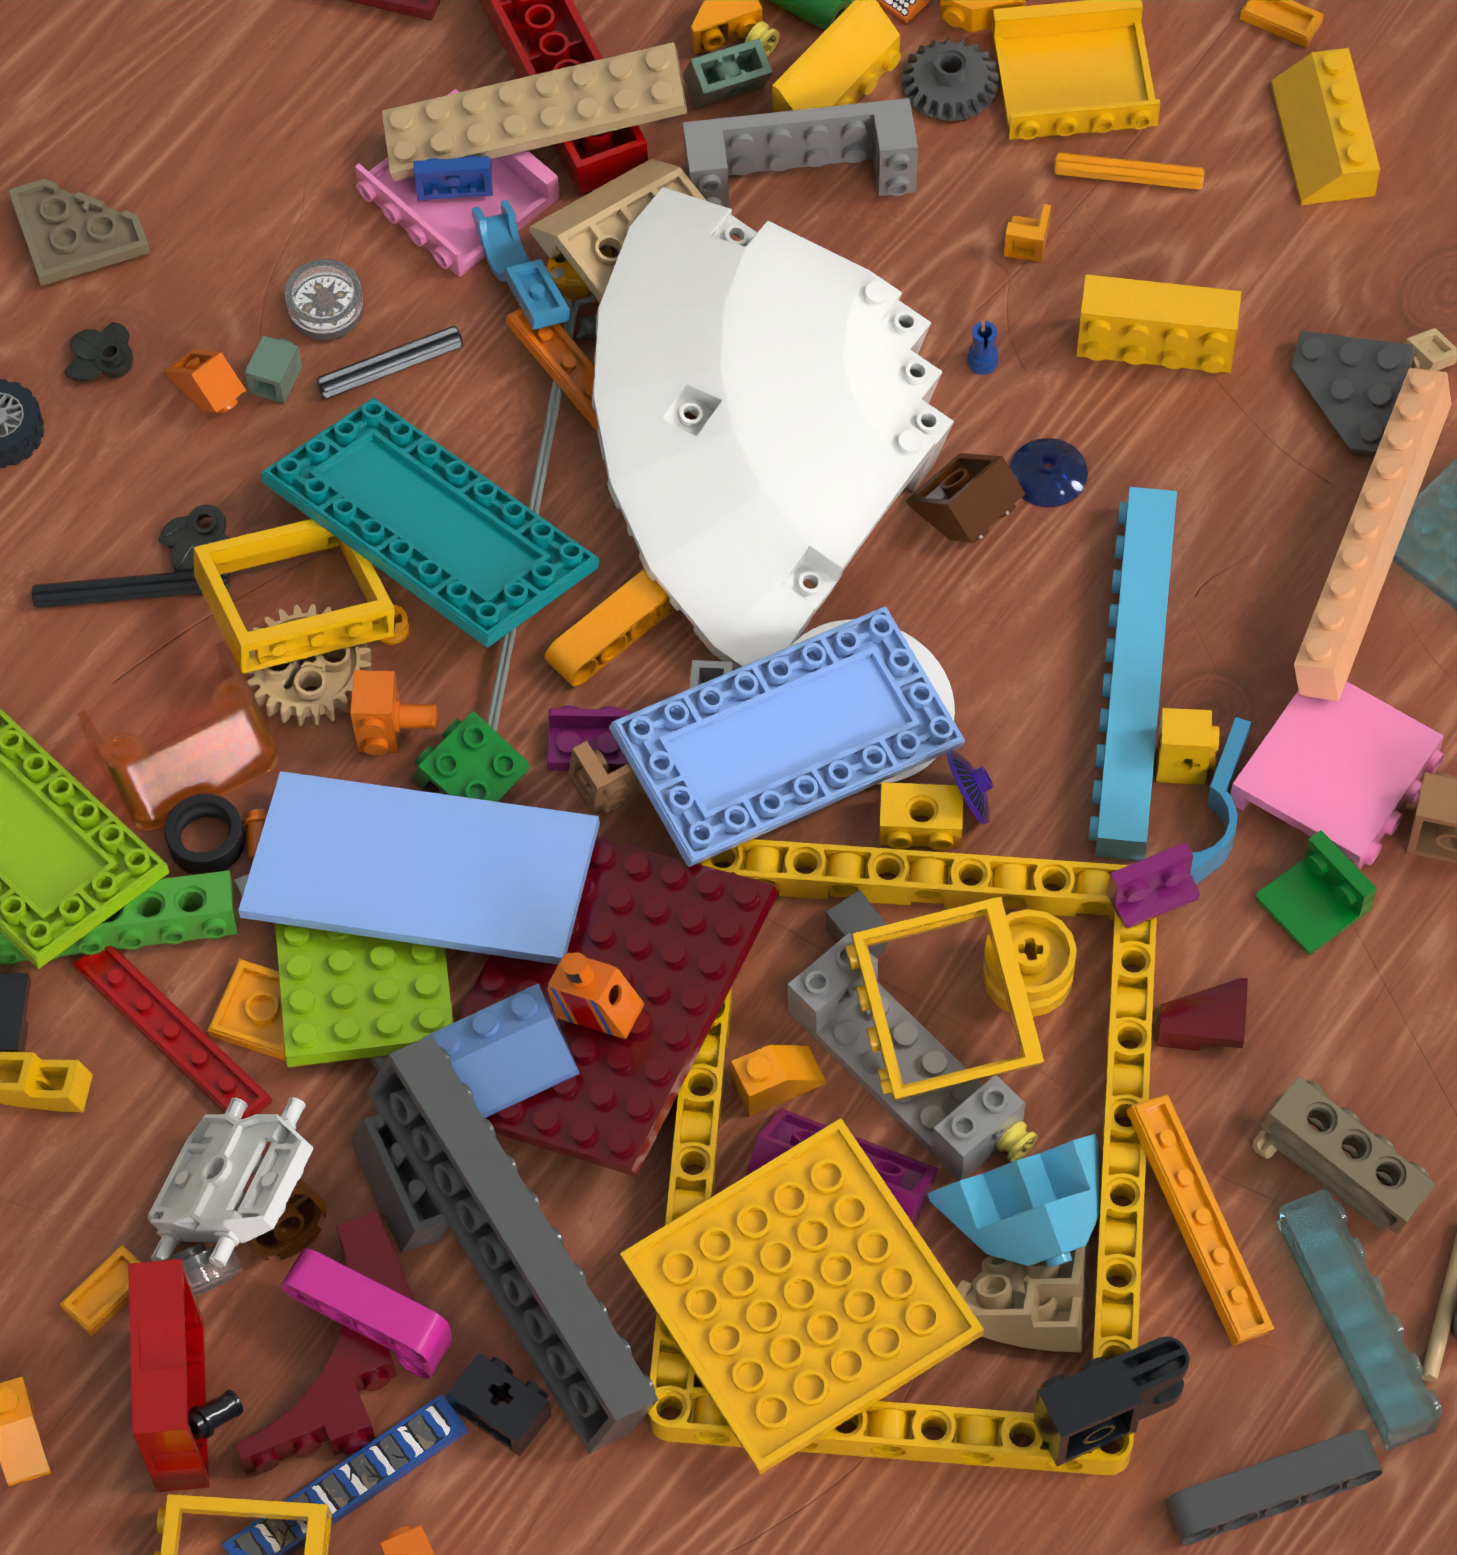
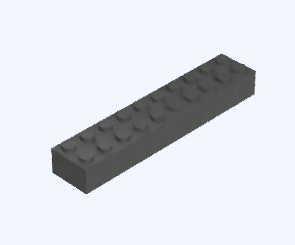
M432 1035L390 1053L368 1088L367 1094L445 1218L587 1452L591 1454L630 1434L659 1400L655 1394L653 1382L646 1374L641 1372L632 1357V1351L628 1342L618 1335L611 1324L605 1305L595 1298L586 1283V1277L582 1268L572 1261L565 1250L559 1231L555 1227L550 1226L545 1218L537 1196L534 1192L527 1189L518 1174V1168L514 1159L504 1152L496 1139L493 1125L488 1119L483 1118L474 1103L471 1090L465 1083L460 1081L451 1067L448 1053L444 1048L438 1046Z

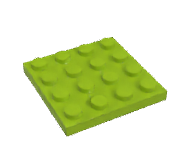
M275 923L287 1067L386 1056L453 1023L445 948Z

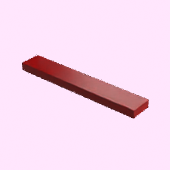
M106 946L104 947L105 951L102 950L94 955L83 954L73 963L74 969L224 1114L232 1098H239L248 1105L241 1119L260 1114L272 1103V1098L115 947Z

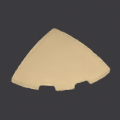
M1089 1240L1086 1246L1070 1252L1073 1260L1049 1269L1045 1261L1026 1266L991 1255L982 1261V1271L970 1283L962 1280L956 1288L983 1327L984 1335L981 1337L1023 1348L1053 1352H1082L1088 1294Z

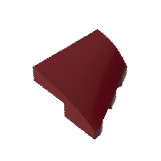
M1238 978L1161 1004L1157 1046L1199 1051L1200 1044L1243 1048L1248 978Z

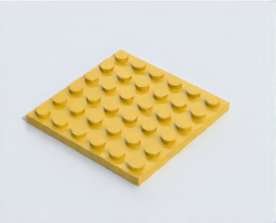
M842 1118L620 1253L625 1266L760 1475L984 1335L983 1327Z

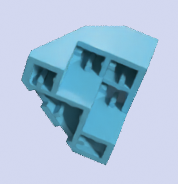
M1096 1134L1075 1139L1042 1153L1013 1161L986 1173L959 1180L929 1192L927 1195L929 1201L986 1254L1026 1266L1045 1261L1049 1269L1073 1260L1070 1252L1086 1246L1099 1217V1141Z

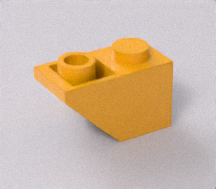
M704 0L691 26L693 53L696 55L705 51L716 50L724 44L741 38L746 39L751 29L757 23L763 21L762 6L759 1Z

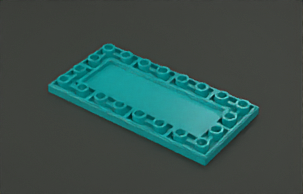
M374 397L261 472V482L486 648L599 567V558Z

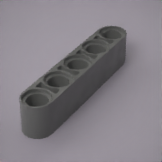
M1361 1429L1181 1490L1167 1498L1165 1504L1181 1543L1189 1545L1364 1485L1381 1476L1383 1469L1366 1430Z

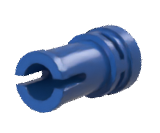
M985 321L984 331H981V322H978L972 328L973 342L969 347L967 357L968 367L974 373L981 375L993 372L998 366V349L995 345L997 329L993 323Z

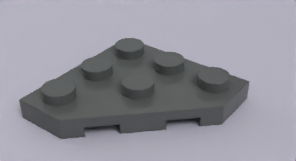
M1300 331L1291 367L1350 452L1355 455L1375 457L1409 367L1412 368L1416 350L1410 344Z

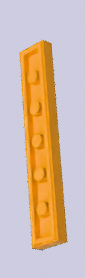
M1168 1094L1132 1105L1126 1110L1232 1346L1270 1333L1275 1328Z

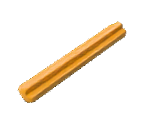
M1061 152L1056 155L1054 168L1057 175L1195 190L1202 189L1205 174L1202 167Z

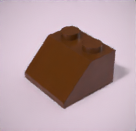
M959 453L907 499L906 502L910 508L949 540L973 543L982 539L988 533V527L998 518L1010 514L1016 507L1015 503L1026 493L1003 456Z

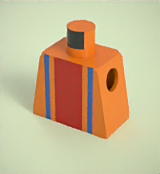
M566 953L563 955L547 987L555 1016L558 1019L623 1039L627 1038L644 1006L642 999L619 969L612 965L586 958L581 953Z

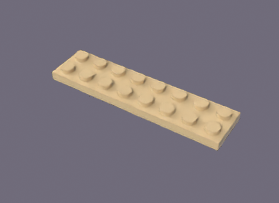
M674 42L382 110L390 174L394 181L414 177L413 161L430 158H464L466 156H489L490 159L688 113L678 53Z

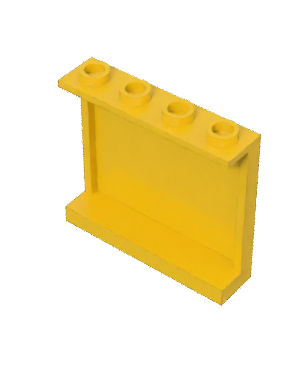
M1086 0L993 9L992 37L1009 140H1031L1036 137L1070 136L1089 132L1106 133L1111 130L1145 129L1158 126L1160 99H1155L1141 23L1142 0Z

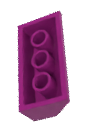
M781 1108L757 1136L746 1176L824 1129L827 1125ZM854 1136L915 1226L927 1199V1193L930 1192L939 1168Z

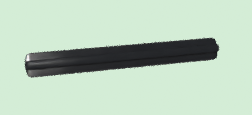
M194 570L35 584L32 586V601L35 607L42 608L199 594L202 591L194 577ZM226 573L220 576L228 590L230 585L229 574Z

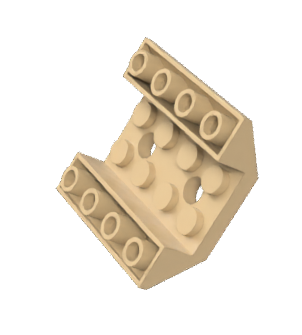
M652 158L529 226V232L550 259L561 253L564 255L597 298L600 305L618 256L608 258L601 254L599 248L605 245L613 246L620 253L630 225L662 187L705 201L706 199L680 167Z

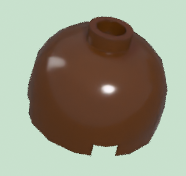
M300 1178L274 1229L247 1241V1245L263 1260H270L267 1255L273 1256L278 1254L281 1259H286L301 1252L303 1248H306L317 1238L321 1231L317 1224L321 1219V1213L326 1218L327 1209L324 1200L314 1188Z

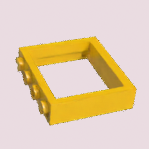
M312 519L194 547V577L241 674L394 636L395 607L372 563L337 537H334L333 534ZM340 547L368 601L367 603L247 632L220 575ZM373 621H378V624L372 625ZM255 651V654L249 655V652Z
M1001 896L852 933V944L846 946L847 957L851 970L859 969L863 985L856 987L862 1012L870 1011L873 1027L867 1028L869 1043L873 1053L880 1051L884 1068L877 1069L879 1082L883 1094L891 1093L893 1102L990 1078L995 1074L998 1076L1041 1065L1044 1062ZM985 917L1021 1055L903 1085L868 946Z
M168 1494L166 1507H160L158 1512L157 1532L158 1534H163L161 1552L155 1551L154 1555H178L183 1513L308 1521L304 1555H328L332 1512L327 1504Z

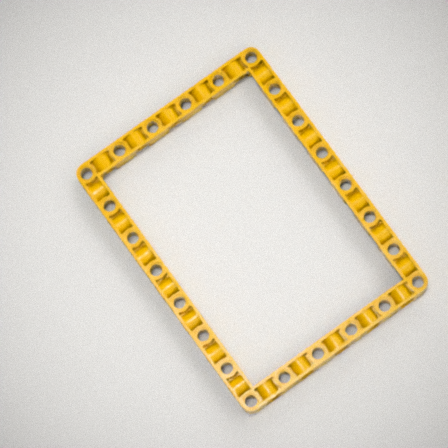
M751 839L702 861L701 865L773 884L781 897L828 900L829 896L850 897L860 890L870 903L911 906V902L944 904V908H956L1001 896L1003 906L1006 909H1031L1044 911L1053 916L1076 917V913L1109 916L1110 920H1113L1114 935L1109 998L1111 1000L1105 1071L1107 1081L1101 1151L1103 1153L1099 1192V1242L1094 1293L1095 1323L1091 1360L1098 1357L1112 1358L1137 1348L1146 1153L1134 1127L1120 1126L1115 1120L1121 1117L1129 1118L1126 1110L1132 1105L1149 1100L1157 917L1131 928L1123 926L1107 893L1110 873L1128 865ZM721 861H726L732 864L727 868H718L715 866L716 863ZM801 867H809L814 871L810 874H802L796 870ZM892 873L897 877L892 880H885L879 877V875ZM971 878L977 880L979 883L976 885L969 886L965 885L961 881L964 879ZM1055 884L1062 889L1053 892L1047 890L1044 886ZM1129 964L1137 965L1141 968V971L1129 972L1124 969V966ZM732 987L678 1093L665 1225L714 1196L717 1166L718 1125L721 1124L725 1081V1048H728ZM1130 1040L1135 1042L1138 1047L1127 1049L1121 1046L1120 1042ZM697 1087H706L711 1090L705 1096H697L691 1093ZM689 1165H699L704 1168L697 1175H690L683 1171ZM1116 1196H1124L1132 1204L1122 1207L1113 1203L1111 1199ZM1112 1276H1120L1127 1280L1128 1285L1119 1288L1109 1284L1107 1279ZM656 1314L650 1379L653 1382L655 1394L659 1400L648 1412L649 1426L653 1434L659 1439L668 1442L742 1447L705 1388L694 1387V1371ZM877 1401L847 1420L856 1425L857 1428L853 1432L844 1434L834 1428L798 1452L1095 1475H1116L1122 1472L1129 1464L1134 1433L1114 1441L1121 1448V1451L1116 1454H1108L1098 1448L1067 1463L1056 1466L1033 1421L1034 1413ZM666 1407H674L681 1411L679 1417L674 1420H666L659 1416V1413ZM929 1427H936L942 1430L945 1435L939 1440H929L923 1436L922 1432ZM1016 1434H1025L1031 1438L1033 1443L1027 1447H1019L1013 1444L1010 1438Z

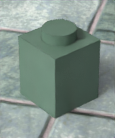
M262 336L244 372L249 394L285 404L302 370L299 347L286 339H273Z

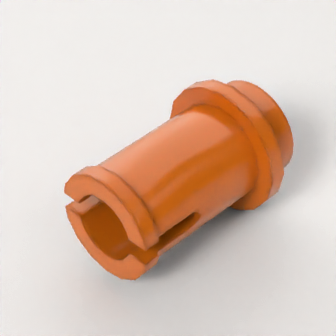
M255 809L248 811L246 818L242 821L243 828L247 830V861L249 863H253L268 810Z

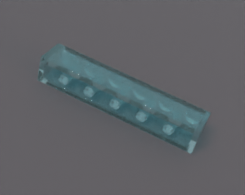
M1328 1188L1281 1205L1276 1223L1387 1451L1436 1432L1441 1419L1440 1415L1443 1413L1440 1400L1433 1390H1427L1421 1378L1423 1376L1421 1362L1414 1351L1408 1352L1402 1340L1404 1337L1402 1324L1395 1313H1389L1383 1301L1385 1299L1383 1286L1376 1275H1370L1364 1263L1366 1261V1254L1363 1245L1357 1237H1351L1345 1225L1348 1223V1219L1342 1203L1339 1200L1333 1201Z

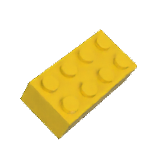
M1086 274L1077 356L1087 357L1095 361L1106 359L1124 361L1132 365L1151 364L1165 366L1170 369L1188 368L1203 370L1208 373H1231L1238 330L1241 291Z

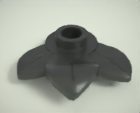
M112 322L102 332L86 329L73 335L70 340V346L77 358L65 369L64 374L68 378L77 381H91L102 374L110 378H119L126 375L133 366V352L128 345L130 335L126 327Z
M201 505L193 509L189 516L177 517L169 521L162 529L158 541L165 546L173 547L171 553L172 565L175 572L194 570V547L230 538L224 533L226 530V519L221 510L213 505ZM203 518H211L212 523L208 528L201 529L199 527L200 521Z

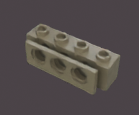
M1300 1076L1289 1087L1260 1125L1269 1133V1136L1266 1138L1269 1143L1380 1231L1386 1226L1397 1234L1436 1186V1183L1429 1179L1428 1172L1422 1166L1405 1160L1395 1152V1147L1388 1139L1371 1133L1361 1125V1121L1355 1113L1347 1108L1338 1107L1327 1098V1094L1322 1087L1313 1081H1305ZM1309 1124L1314 1125L1318 1131L1312 1129ZM1343 1151L1348 1152L1352 1158L1346 1156ZM1377 1178L1382 1179L1387 1186L1380 1183V1181Z

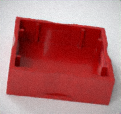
M182 1259L129 1263L132 1432L157 1492L210 1488L208 1439L204 1437L200 1439L194 1438L188 1424L190 1408L195 1405L200 1407L206 1405L204 1321L198 1303L193 1296Z

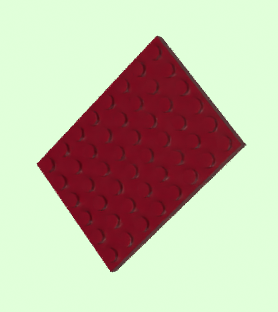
M596 837L567 953H581L586 958L606 963L619 969L642 999L644 1006L626 1039L557 1018L580 1074L486 1117L493 1125L495 1133L636 1177L778 895L775 885L700 864L688 867L684 860ZM490 955L455 1022L536 984L540 985L553 1008L547 987L558 964Z

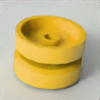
M1031 909L1012 912L1006 915L1032 1016L1048 1014L1063 1004L1072 989L1077 953L1073 934L1062 920L1047 912ZM988 934L984 951L983 982L986 993L994 1003L1009 1012L991 939Z

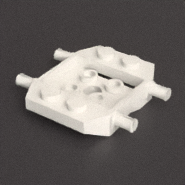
M290 1097L281 1117L278 1114H255L241 1119L248 1105L239 1098H232L225 1114L204 1115L187 1138L147 1216L149 1222L158 1229L157 1234L161 1237L153 1255L150 1257L152 1261L169 1260L180 1242H217L208 1260L219 1268H225L234 1247L238 1246L239 1243H245L274 1229L313 1151V1147L296 1131L295 1125L303 1109L306 1107L303 1101ZM267 1142H272L266 1155L263 1157L262 1152ZM256 1173L245 1194L243 1190L250 1176Z

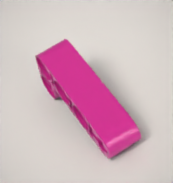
M303 1248L280 1286L287 1295L299 1303L395 1351L399 1364L412 1374L429 1380L432 1378L453 1342L449 1323L438 1313L309 1248Z

